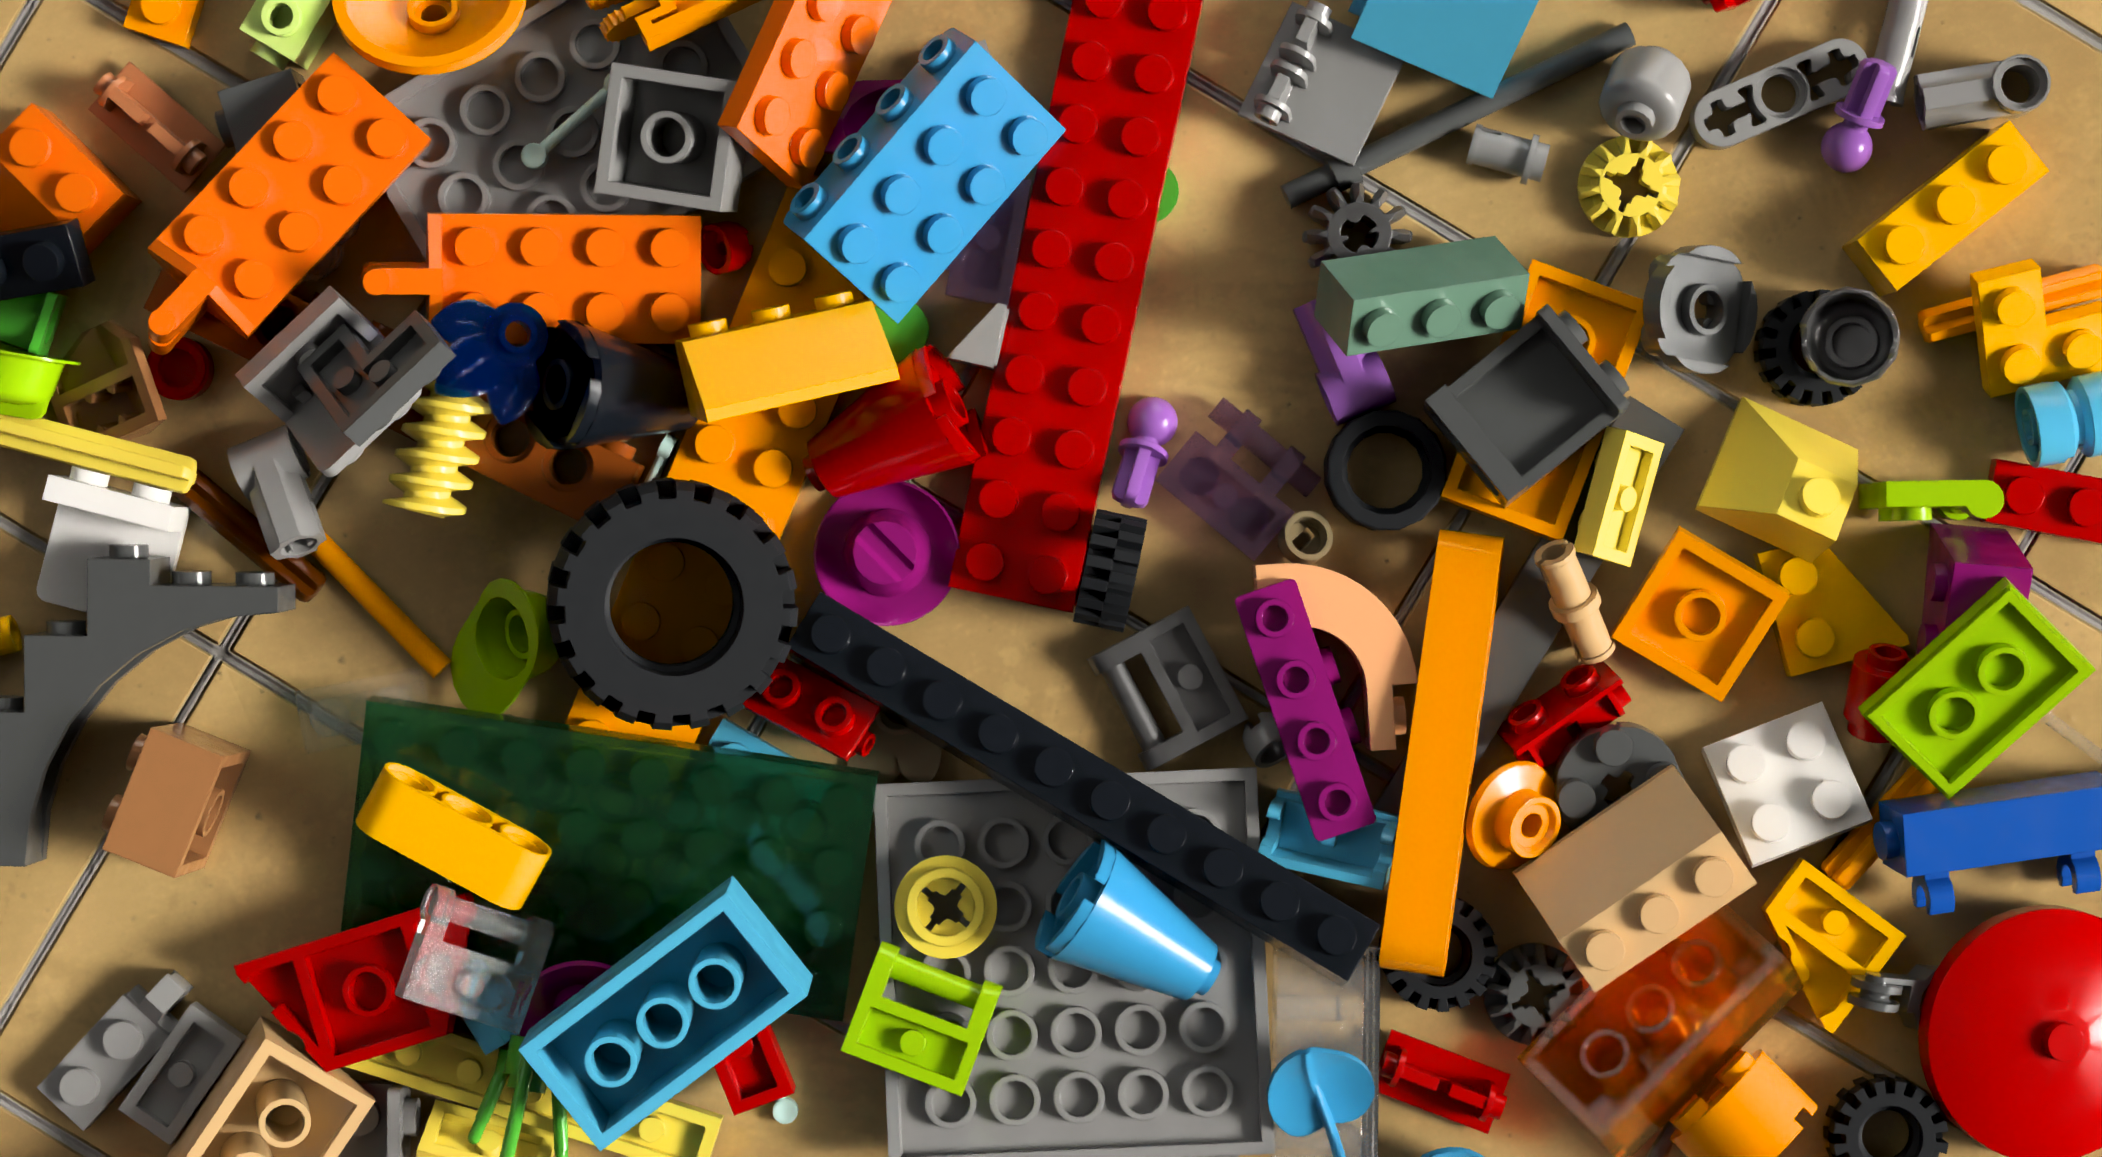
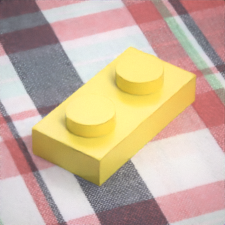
M1606 426L1601 448L1596 455L1595 470L1585 507L1578 521V532L1574 543L1576 552L1610 563L1631 567L1664 443L1628 430Z
M435 1100L418 1145L416 1157H499L508 1118L492 1114L480 1141L476 1144H471L468 1141V1135L478 1110ZM522 1123L514 1157H553L555 1152L553 1132Z

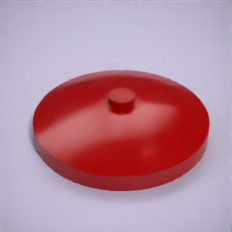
M2058 905L2024 906L1995 915L1970 930L1951 948L1936 969L1927 988L1922 1003L1918 1030L1919 1054L1927 1085L1943 1113L1958 1129L1979 1144L2008 1157H2081L2102 1148V918L2074 908Z

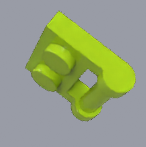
M1991 480L1883 481L1859 484V510L1878 509V522L1932 520V508H1936L1941 516L1949 520H1962L1969 516L1977 519L1994 517L2001 511L2005 499L2000 486Z
M882 941L840 1051L962 1097L1003 986L986 979L983 985L901 955L899 954L901 947ZM889 978L974 1009L968 1026L964 1027L883 996Z

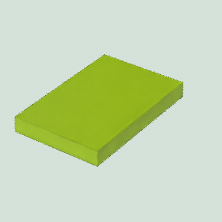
M2004 576L1864 701L1858 709L1862 716L1949 800L2095 672L2096 669Z

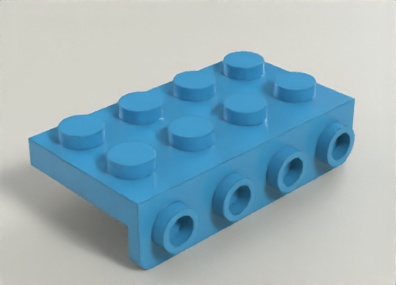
M955 28L948 29L943 34L932 38L923 47L918 57V63L899 84L891 86L881 95L873 115L857 133L847 136L837 146L833 154V161L814 182L806 184L796 193L791 201L790 210L784 218V224L898 324L1062 136L1066 129L981 45Z

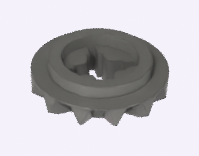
M1526 943L1509 949L1494 962L1496 967L1493 979L1489 977L1484 985L1487 988L1483 993L1484 1004L1491 1022L1503 1035L1516 1042L1531 1046L1533 1044L1555 1043L1557 1038L1567 1030L1576 1027V1019L1581 1007L1586 1003L1583 994V975L1567 954L1547 944ZM1526 970L1542 986L1550 984L1553 986L1559 985L1551 989L1552 993L1547 994L1543 998L1545 1005L1543 1011L1546 1016L1544 1018L1530 1004L1520 1005L1517 1003L1513 1006L1511 1005L1520 1001V997L1528 993L1526 982L1529 979Z

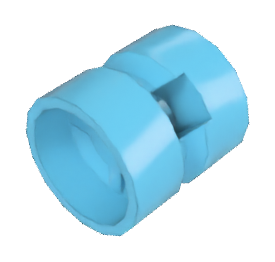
M2102 371L2072 376L2066 389L2059 381H2046L2020 386L2017 389L2015 395L2017 430L2024 454L2032 467L2039 468L2065 463L2068 458L2075 456L2077 448L2086 457L2091 458L2102 455Z

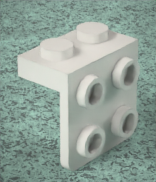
M77 466L71 467L69 476L48 474L42 500L58 503L37 584V595L45 602L87 612V559L109 556V545L147 544L149 545V556L170 557V582H172V571L176 570L191 510L187 506L170 502L172 491L134 482L132 492L108 486L110 475Z

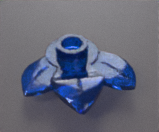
M465 299L453 302L432 318L431 324L440 336L451 344L450 348L456 357L442 369L439 376L435 379L434 390L436 394L451 398L478 397L486 394L491 412L500 425L507 424L521 416L535 400L539 391L540 380L536 361L544 353L548 342L547 326L539 312L523 303H507L495 309L477 300ZM510 323L520 324L526 330L527 340L523 346L516 347L507 341L505 330Z

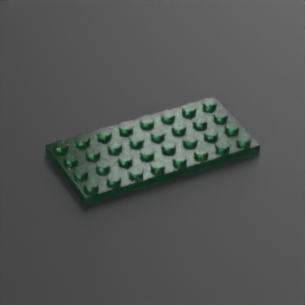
M372 695L367 700L341 932L471 892L365 834L355 823L356 817L385 763L395 762L417 770L541 838L552 850L550 858L521 909L510 910L500 907L472 892L474 905L465 961L470 958H478L486 969L533 976L551 966L569 961H595L613 966L733 875L813 975L808 996L786 1013L843 1022L879 771Z

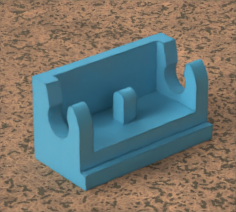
M1278 788L1276 797L1271 801L1266 817L1269 818L1265 838L1263 837L1258 852L1286 869L1383 890L1390 879L1399 815L1374 809L1376 821L1373 824L1324 841H1318L1314 838L1299 792Z

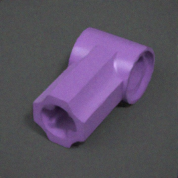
M1316 299L1293 309V313L1318 369L1315 377L1320 392L1337 426L1396 402L1393 386L1377 352L1346 356L1314 317Z

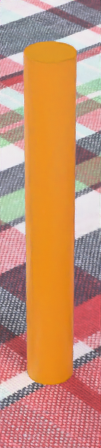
M325 532L327 540L318 546L317 551L310 554L433 679L439 676L452 661Z

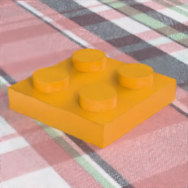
M1678 525L1612 629L1611 638L1722 702L1790 598V591Z

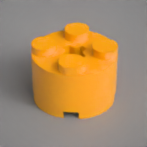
M1738 1048L1713 1072V1075L1720 1082L1704 1098L1698 1096L1695 1092L1692 1093L1668 1117V1120L1676 1127L1670 1140L1687 1157H1777L1803 1129L1794 1119L1801 1109L1813 1116L1818 1105L1762 1049L1750 1055L1747 1051Z

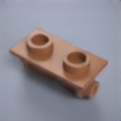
M130 61L116 77L111 72H108L94 86L93 91L99 97L88 110L184 193L189 190L226 147L224 142Z

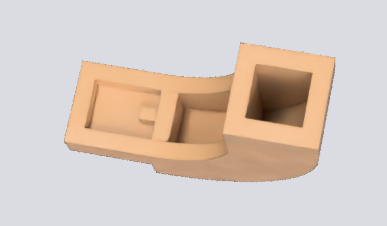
M1299 563L1252 565L1254 591L1287 579L1296 581L1311 627L1325 631L1338 639L1348 649L1357 664L1362 685L1366 749L1370 751L1395 750L1396 735L1406 734L1407 724L1404 697H1393L1392 685L1417 684L1418 679L1413 654L1407 638L1388 608L1361 584L1326 568Z

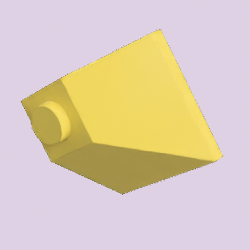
M1742 397L1734 411L1695 510L1812 563L1837 540L1858 486V449L1748 398Z

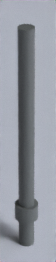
M1626 22L1502 80L1493 99L1479 93L1472 94L1363 146L1354 167L1327 156L1323 159L1325 165L1281 185L1283 196L1292 209L1326 193L1333 187L1343 192L1351 188L1353 182H1363L1362 175L1635 46L1634 35Z

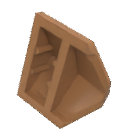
M112 320L82 332L63 358L81 362V364H65L51 398L58 422L124 440H131L152 432L167 419L139 337Z

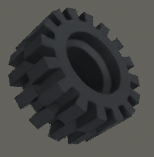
M1830 290L1805 291L1777 303L1778 306L1768 311L1762 320L1765 323L1762 328L1757 330L1754 341H1759L1758 350L1753 352L1755 363L1760 362L1762 372L1758 374L1764 383L1769 382L1774 387L1771 392L1779 398L1786 397L1790 399V403L1794 405H1811L1816 407L1833 404L1844 400L1848 395L1855 394L1862 388L1861 385L1852 388L1829 384L1818 377L1816 373H1810L1802 369L1796 363L1792 354V342L1794 336L1800 330V322L1803 315L1820 295L1830 292Z
M1097 509L1073 622L1124 632L1144 542L1147 519Z
M1456 898L1451 931L1458 936L1461 942L1462 957L1458 966L1452 972L1444 975V977L1381 969L1384 971L1387 981L1404 1000H1408L1416 1007L1426 1011L1427 1008L1436 1009L1437 1012H1449V1008L1455 1006L1461 1009L1469 1005L1470 1002L1468 1000L1476 994L1480 997L1487 989L1484 985L1488 978L1493 979L1496 971L1494 959L1498 957V946L1494 943L1492 936L1495 934L1490 924L1486 922L1479 911L1464 900ZM1380 936V938H1379V945H1378V948H1379V949H1380V946H1381V938H1382L1381 936Z
M1874 1074V1079L1868 1080L1863 1076L1853 1080L1855 1085L1853 1088L1847 1090L1843 1087L1836 1094L1840 1098L1839 1102L1835 1107L1829 1105L1825 1115L1830 1118L1829 1126H1823V1137L1829 1142L1830 1147L1826 1148L1829 1157H1874L1867 1152L1863 1145L1862 1131L1866 1121L1873 1114L1884 1110L1900 1113L1907 1122L1909 1129L1907 1144L1900 1153L1893 1157H1938L1940 1152L1947 1154L1949 1143L1943 1140V1132H1948L1946 1120L1941 1118L1938 1113L1941 1111L1935 1100L1926 1095L1925 1091L1900 1077L1892 1078L1886 1074Z

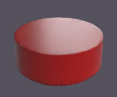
M182 337L168 354L159 355L151 350L147 358L158 394L165 398L178 401L192 400L201 396L212 383L214 377L212 356L207 348L196 340Z

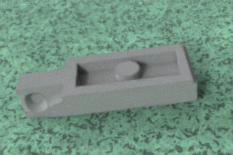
M176 970L171 974L167 973L149 993L140 984L136 985L130 992L123 994L37 1086V1089L82 1131L86 1130L151 1062L178 1023V1020L170 1012L194 987Z

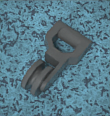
M1916 964L1908 974L1866 972L1865 975H1852L1850 984L1860 988V992H1849L1847 1002L1855 1006L1880 1012H1898L1905 1027L1918 1031L1922 994L1928 988L1938 966Z

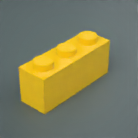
M2009 120L1990 129L1841 248L1880 297L1896 292L2047 174L2049 169Z

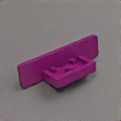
M1287 579L1236 597L1235 606L1314 838L1318 841H1324L1373 824L1376 821V815L1352 748L1353 745L1362 742L1351 708L1348 706L1339 709L1331 686L1341 682L1335 659L1329 646L1319 649L1296 581Z

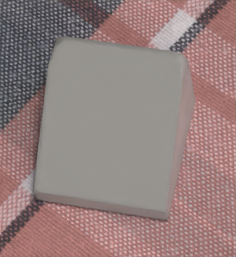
M997 303L947 357L948 361L993 371L994 367L998 365L1010 309H1007V305Z

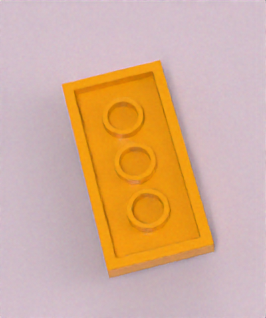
M1532 259L1528 269L1530 276L1521 328L1535 317L1536 312L1546 304L1557 315L1565 310L1578 322L1586 333L1588 341L1583 344V347L1598 365L1604 360L1609 361L1625 379L1644 325L1643 299ZM1518 330L1504 332L1499 346ZM1605 429L1505 509L1461 455L1457 453L1440 499L1550 541L1563 539Z

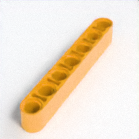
M1440 529L1381 938L1379 968L1444 977L1505 537Z

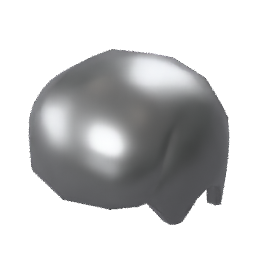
M1845 286L1824 293L1808 308L1800 322L1802 354L1809 368L1829 384L1854 388L1880 379L1897 358L1900 342V329L1897 318L1892 308L1872 291Z

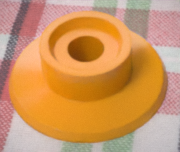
M1514 761L1505 764L1491 773L1476 791L1467 813L1466 839L1472 855L1482 865L1497 870L1520 866L1546 852L1556 840L1561 826V814L1554 798L1555 786L1550 774L1544 768L1537 765V763Z

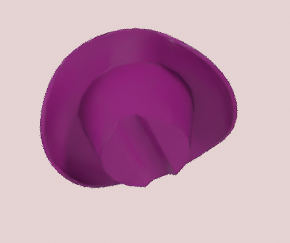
M899 482L843 496L834 502L824 515L816 533L813 551L815 572L820 586L827 596L877 626L906 624L931 612L950 591L951 587H948L955 551L956 548L959 549V540L949 514L938 500L913 484Z

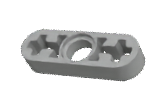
M1833 39L1714 90L1702 97L1693 106L1689 116L1691 134L1701 146L1707 149L1724 150L1841 100L1847 96L1860 61L1867 58V55L1857 43L1851 40ZM1828 53H1833L1837 61L1848 59L1852 65V70L1844 75L1846 85L1841 86L1837 78L1823 81L1812 87V90L1819 97V99L1812 101L1810 98L1809 82L1805 75L1797 68V65L1805 64V73L1808 76L1820 71L1830 63ZM1782 77L1793 85L1796 99L1789 111L1779 113L1766 107L1762 100L1761 91L1767 79ZM1746 89L1749 108L1761 124L1753 126L1750 113L1728 125L1730 136L1724 137L1720 129L1709 131L1705 126L1704 120L1712 115L1710 104L1716 103L1721 111H1728L1745 102L1738 91Z

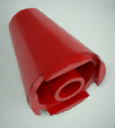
M930 344L927 347L925 345L919 349H914L897 364L900 380L871 386L807 442L808 456L803 458V467L816 490L819 492L827 490L832 496L839 498L971 465L987 455V441L981 431L982 423L975 407L968 411L966 410L958 393L965 389L946 357L935 346Z

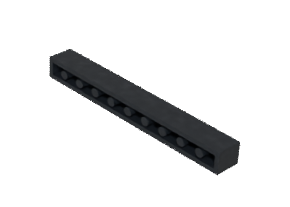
M822 592L818 594L789 641L791 645L789 651L791 659L821 677L878 705L881 708L880 712L1096 841L1101 843V839L1115 845L1131 862L1339 986H1343L1349 981L1381 926Z

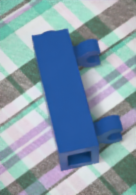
M2091 771L1962 789L1949 800L1942 793L1878 801L1880 821L1876 822L1873 827V842L1876 853L1884 865L1907 878L1913 877V904L1915 907L1926 906L1928 915L1954 912L1955 895L1949 877L1950 871L2058 856L2056 871L2060 886L2072 885L2073 893L2075 894L2101 890V872L2095 856V851L2102 850V773Z

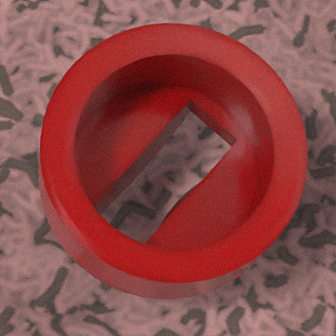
M729 221L704 226L701 229V261L705 268L712 274L721 275L744 267L750 261L754 251L753 245L748 243L746 236L749 234L748 230L738 222ZM722 243H725L727 254L725 253Z

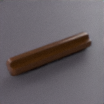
M198 468L195 484L191 486L188 493L172 492L178 500L189 507L190 510L263 571L275 572L276 582L279 584H296V598L299 601L309 602L324 586L327 580L325 574L306 558L274 559L269 553L257 517Z

